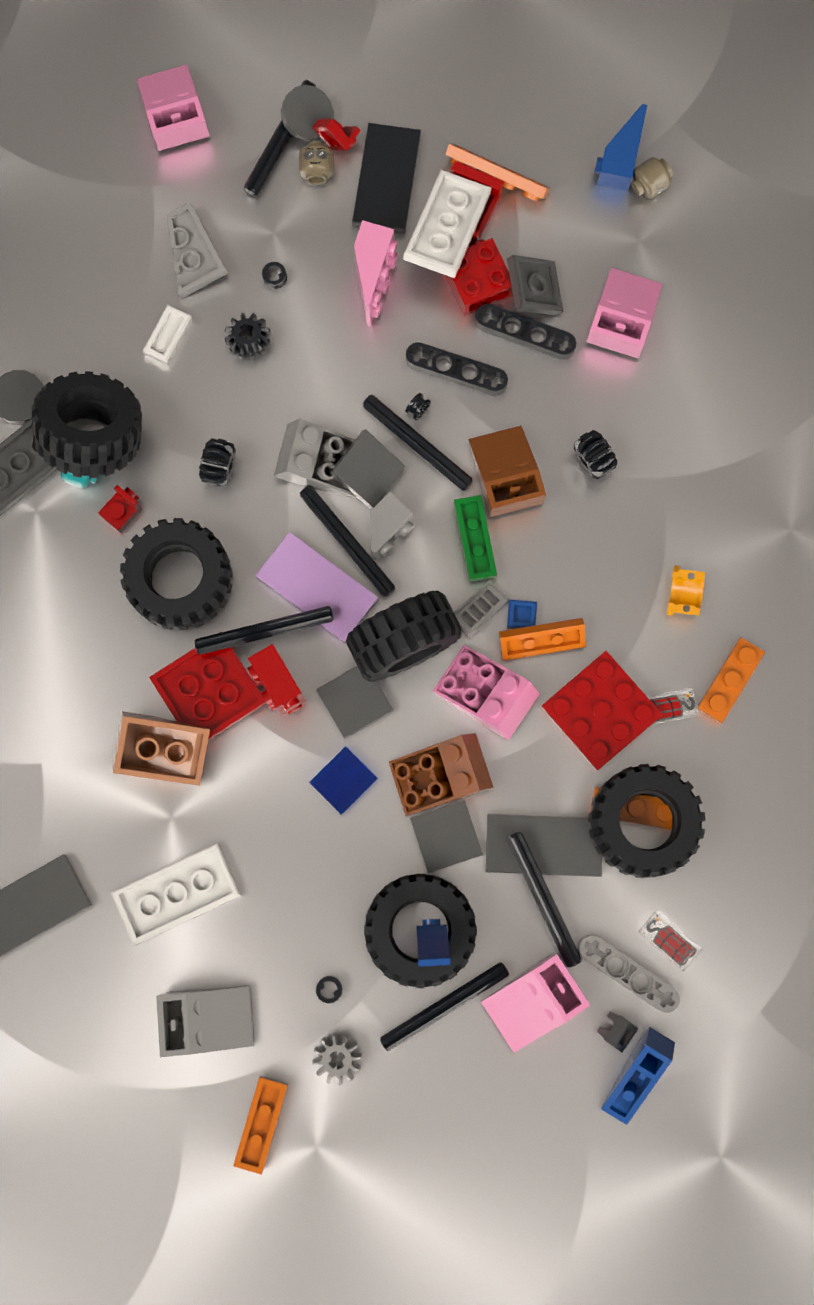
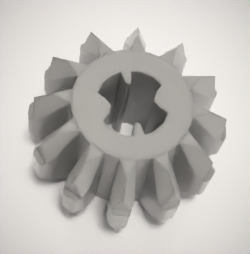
M333 1033L332 1044L326 1037H323L321 1042L326 1049L318 1046L314 1048V1052L322 1057L314 1058L312 1064L323 1065L316 1074L321 1076L328 1072L329 1074L326 1078V1083L328 1084L332 1081L333 1075L337 1076L338 1085L343 1084V1074H345L348 1080L352 1081L354 1075L350 1069L360 1071L361 1065L353 1062V1060L362 1059L363 1054L360 1052L352 1053L359 1044L355 1041L350 1046L346 1045L349 1040L348 1034L344 1035L342 1042H338V1034ZM337 1051V1055L339 1052L344 1054L343 1065L338 1066L337 1062L335 1066L331 1063L333 1058L332 1052Z

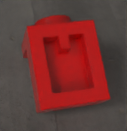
M318 119L312 127L332 151L350 149L355 144L356 137L361 131L358 126L342 127L334 119Z
M116 485L114 487L115 495L104 505L98 514L121 533L142 510V507L137 502L139 496L129 487L123 490L120 486Z

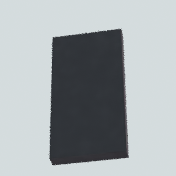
M368 123L352 219L353 226L360 227L363 220L394 229L395 232H406L421 130Z

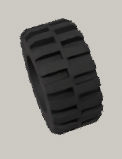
M85 371V374L71 372L66 377H63V375L53 379V383L48 382L35 396L34 404L32 405L33 443L36 445L38 454L52 468L56 466L59 472L64 474L69 472L73 474V477L82 478V476H89L90 479L98 478V475L102 474L106 477L114 474L116 469L118 471L122 470L137 455L141 444V405L135 394L128 387L124 388V384L116 378L111 380L109 375L102 373L95 375L91 371ZM78 419H93L107 426L99 430L85 431L75 429L67 424Z
M174 518L172 523H168L166 519L158 520L159 526L152 528L150 524L143 528L145 534L141 537L135 535L130 540L133 543L132 548H125L123 557L126 560L125 563L120 564V573L123 575V579L120 580L122 589L126 592V598L130 604L150 623L161 625L163 629L172 630L173 627L178 628L180 631L188 630L190 625H195L197 628L204 625V619L209 617L212 620L217 615L216 610L218 607L223 608L227 602L225 597L227 593H231L232 584L230 578L233 577L229 557L213 532L206 527L202 528L198 522L190 520L189 523H185L183 518ZM186 551L193 553L198 557L203 567L202 579L196 589L190 594L177 599H168L159 595L152 585V573L156 564L164 556L173 552Z
M436 590L404 599L402 602L395 603L389 606V608L367 618L360 625L353 628V631L348 633L346 644L362 677L369 682H375L397 675L438 655V653L446 650L461 638L462 628L446 596Z
M640 764L636 767L631 766L623 769L599 788L598 794L591 803L592 810L588 818V822H591L589 833L591 839L594 838L597 845L595 846L596 851L606 858L605 862L609 866L616 867L620 873L625 875H633L636 878H653L675 872L679 867L686 865L690 861L689 858L697 853L700 848L698 842L704 838L705 829L702 828V822L706 821L705 812L700 811L699 805L702 804L700 796L695 797L692 792L693 785L689 781L684 782L681 780V774L675 770L669 772L665 766L661 765L653 767L649 766V764ZM650 794L659 798L669 807L673 817L672 830L669 838L661 846L653 849L639 848L631 844L624 836L620 827V812L623 805L633 796Z
M413 874L390 882L375 896L366 914L364 935L367 951L375 966L384 973L383 975L406 987L425 988L435 987L449 979L451 980L466 966L475 948L477 926L475 915L468 899L455 885L435 875ZM425 902L434 905L443 913L448 924L450 965L418 966V958L410 957L398 948L393 938V923L401 909L411 903Z

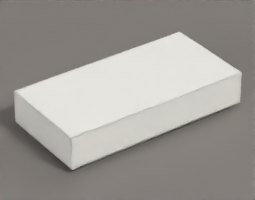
M167 305L143 349L144 355L169 365L193 320L192 316Z

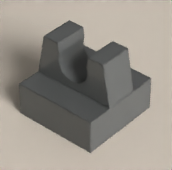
M609 1012L607 1017L613 1021V1027L611 1030H606L600 1026L597 1032L606 1042L623 1053L639 1028L623 1016Z

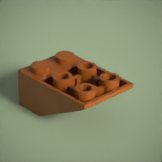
M522 426L468 439L490 517L544 503L546 492L539 468Z
M476 733L459 735L389 761L406 816L494 788Z

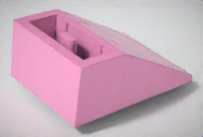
M187 64L137 78L158 151L209 137L206 121Z
M362 220L354 244L355 263L366 323L368 326H371L373 318H378L381 311V293L386 294L389 287V269H394L397 262L398 253H396L398 241L394 240V229Z
M611 268L587 338V343L639 358L663 284Z
M463 645L433 689L435 694L508 741L540 695L529 680Z
M552 953L481 1001L513 1052L557 1028L590 1006L574 979L555 953Z

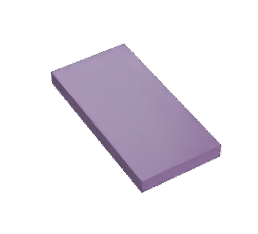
M290 532L255 575L256 578L302 612L330 606L334 619L332 622L321 624V626L343 643L347 641L348 633L361 623L378 601L376 595Z

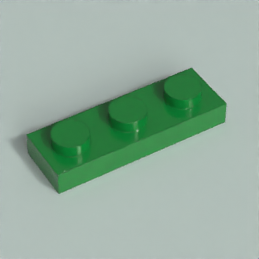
M481 495L455 499L453 503L469 582L496 578L497 571Z

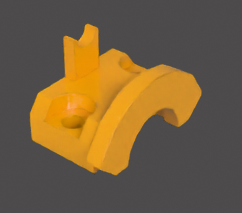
M674 565L667 615L673 616L674 613L700 616L705 572L680 569V566ZM694 573L695 577L690 580L688 575ZM686 605L690 606L688 612L684 611V606Z

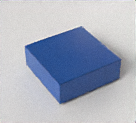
M509 599L507 629L535 626L537 602Z

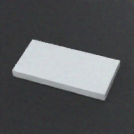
M440 170L404 252L403 260L455 278L490 196L491 187Z
M218 843L111 892L133 945L142 943L241 896Z

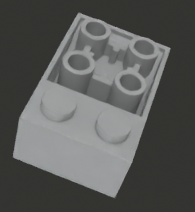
M299 418L287 424L274 476L306 487L310 485L317 490L359 499L330 473L355 439Z
M250 986L165 993L156 996L160 1057L192 1055L254 1046Z

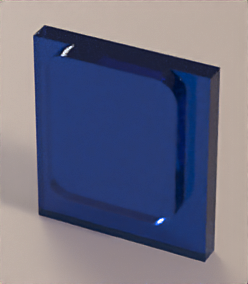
M345 746L309 783L342 815L378 778Z

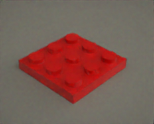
M232 647L201 655L194 648L149 677L175 720L209 728L208 741L267 704Z
M607 651L603 652L541 705L597 771L663 715Z

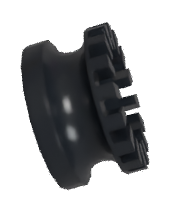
M270 262L264 266L262 277L267 287L278 289L286 284L287 273L282 264ZM272 270H279L281 272L278 274L279 279L276 281L268 279L271 276L270 272Z
M418 393L405 410L407 414L412 413L413 419L416 421L422 417V414H425L423 411H427L431 404L429 399H423L424 395L422 393Z
M333 976L324 977L317 983L316 995L324 1003H334L342 995V984L339 979ZM331 981L337 986L333 998H327L322 995L321 990L325 987L324 982Z

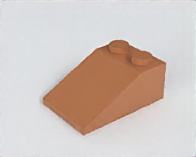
M122 711L112 764L113 773L200 786L210 729L155 716Z

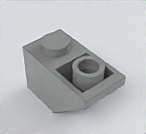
M391 492L370 511L372 557L375 560L380 555L385 557L394 548L395 544L393 542L400 535L405 537L414 527V513Z

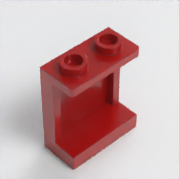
M455 160L450 173L491 187L490 196L469 243V246H471L474 242L481 240L503 194L504 181Z

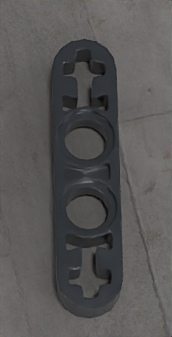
M483 304L476 310L475 324L483 332L557 359H568L575 352L576 339L567 331L492 304ZM487 313L492 314L488 323L483 322L482 316H485ZM499 317H503L500 328H497ZM509 321H515L520 325V330L516 333H510L505 329V325ZM540 330L545 334L546 338L538 343L531 339L530 334L533 331ZM552 335L554 336V339L551 347H549L547 345L549 344L550 336ZM567 341L568 347L564 351L560 350L559 344Z
M420 342L412 343L406 350L407 365L413 370L494 396L501 395L507 388V374L500 368ZM421 351L423 358H420L418 362L414 361L413 355ZM430 355H434L430 367L428 366V360H430ZM440 359H447L451 362L452 366L447 371H441L436 367V363ZM472 367L477 371V376L471 380L466 379L462 376L463 369ZM482 371L486 372L483 384L479 383ZM495 376L499 377V382L502 384H497L496 387L491 386L490 380H493Z

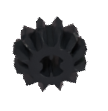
M241 313V320L238 321L232 318V326H226L225 332L228 336L225 337V343L230 346L229 350L233 355L239 353V358L243 360L249 354L251 360L254 361L256 352L264 355L265 350L263 347L270 346L271 342L268 337L271 335L270 328L265 327L266 321L263 318L257 320V316L254 313L249 318H246V315ZM248 334L250 337L252 334V337L250 339H247V336L245 335Z
M592 430L584 433L574 442L576 456L593 478L600 479L603 476L605 477L616 468L617 459L615 453L601 433Z
M211 438L205 444L199 466V477L202 482L215 487H224L229 482L236 458V449L233 443L227 442L224 439Z

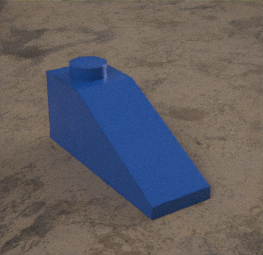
M642 104L605 147L603 158L597 157L594 170L595 174H599L597 185L625 191L629 190L647 110L646 104Z
M422 919V925L416 926L418 966L450 965L447 924H441L440 919Z
M649 1027L634 1048L604 1101L601 1110L627 1125L672 1062L675 1042Z

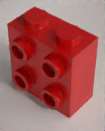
M493 238L486 241L484 239L478 240L467 248L455 278L445 275L464 316L476 312L478 307L483 304L493 305L513 296L509 271Z
M273 643L248 657L251 666L247 670L258 687L261 685L265 687L266 690L261 692L272 711L278 709L281 715L284 713L291 715L303 707L301 703L306 700Z

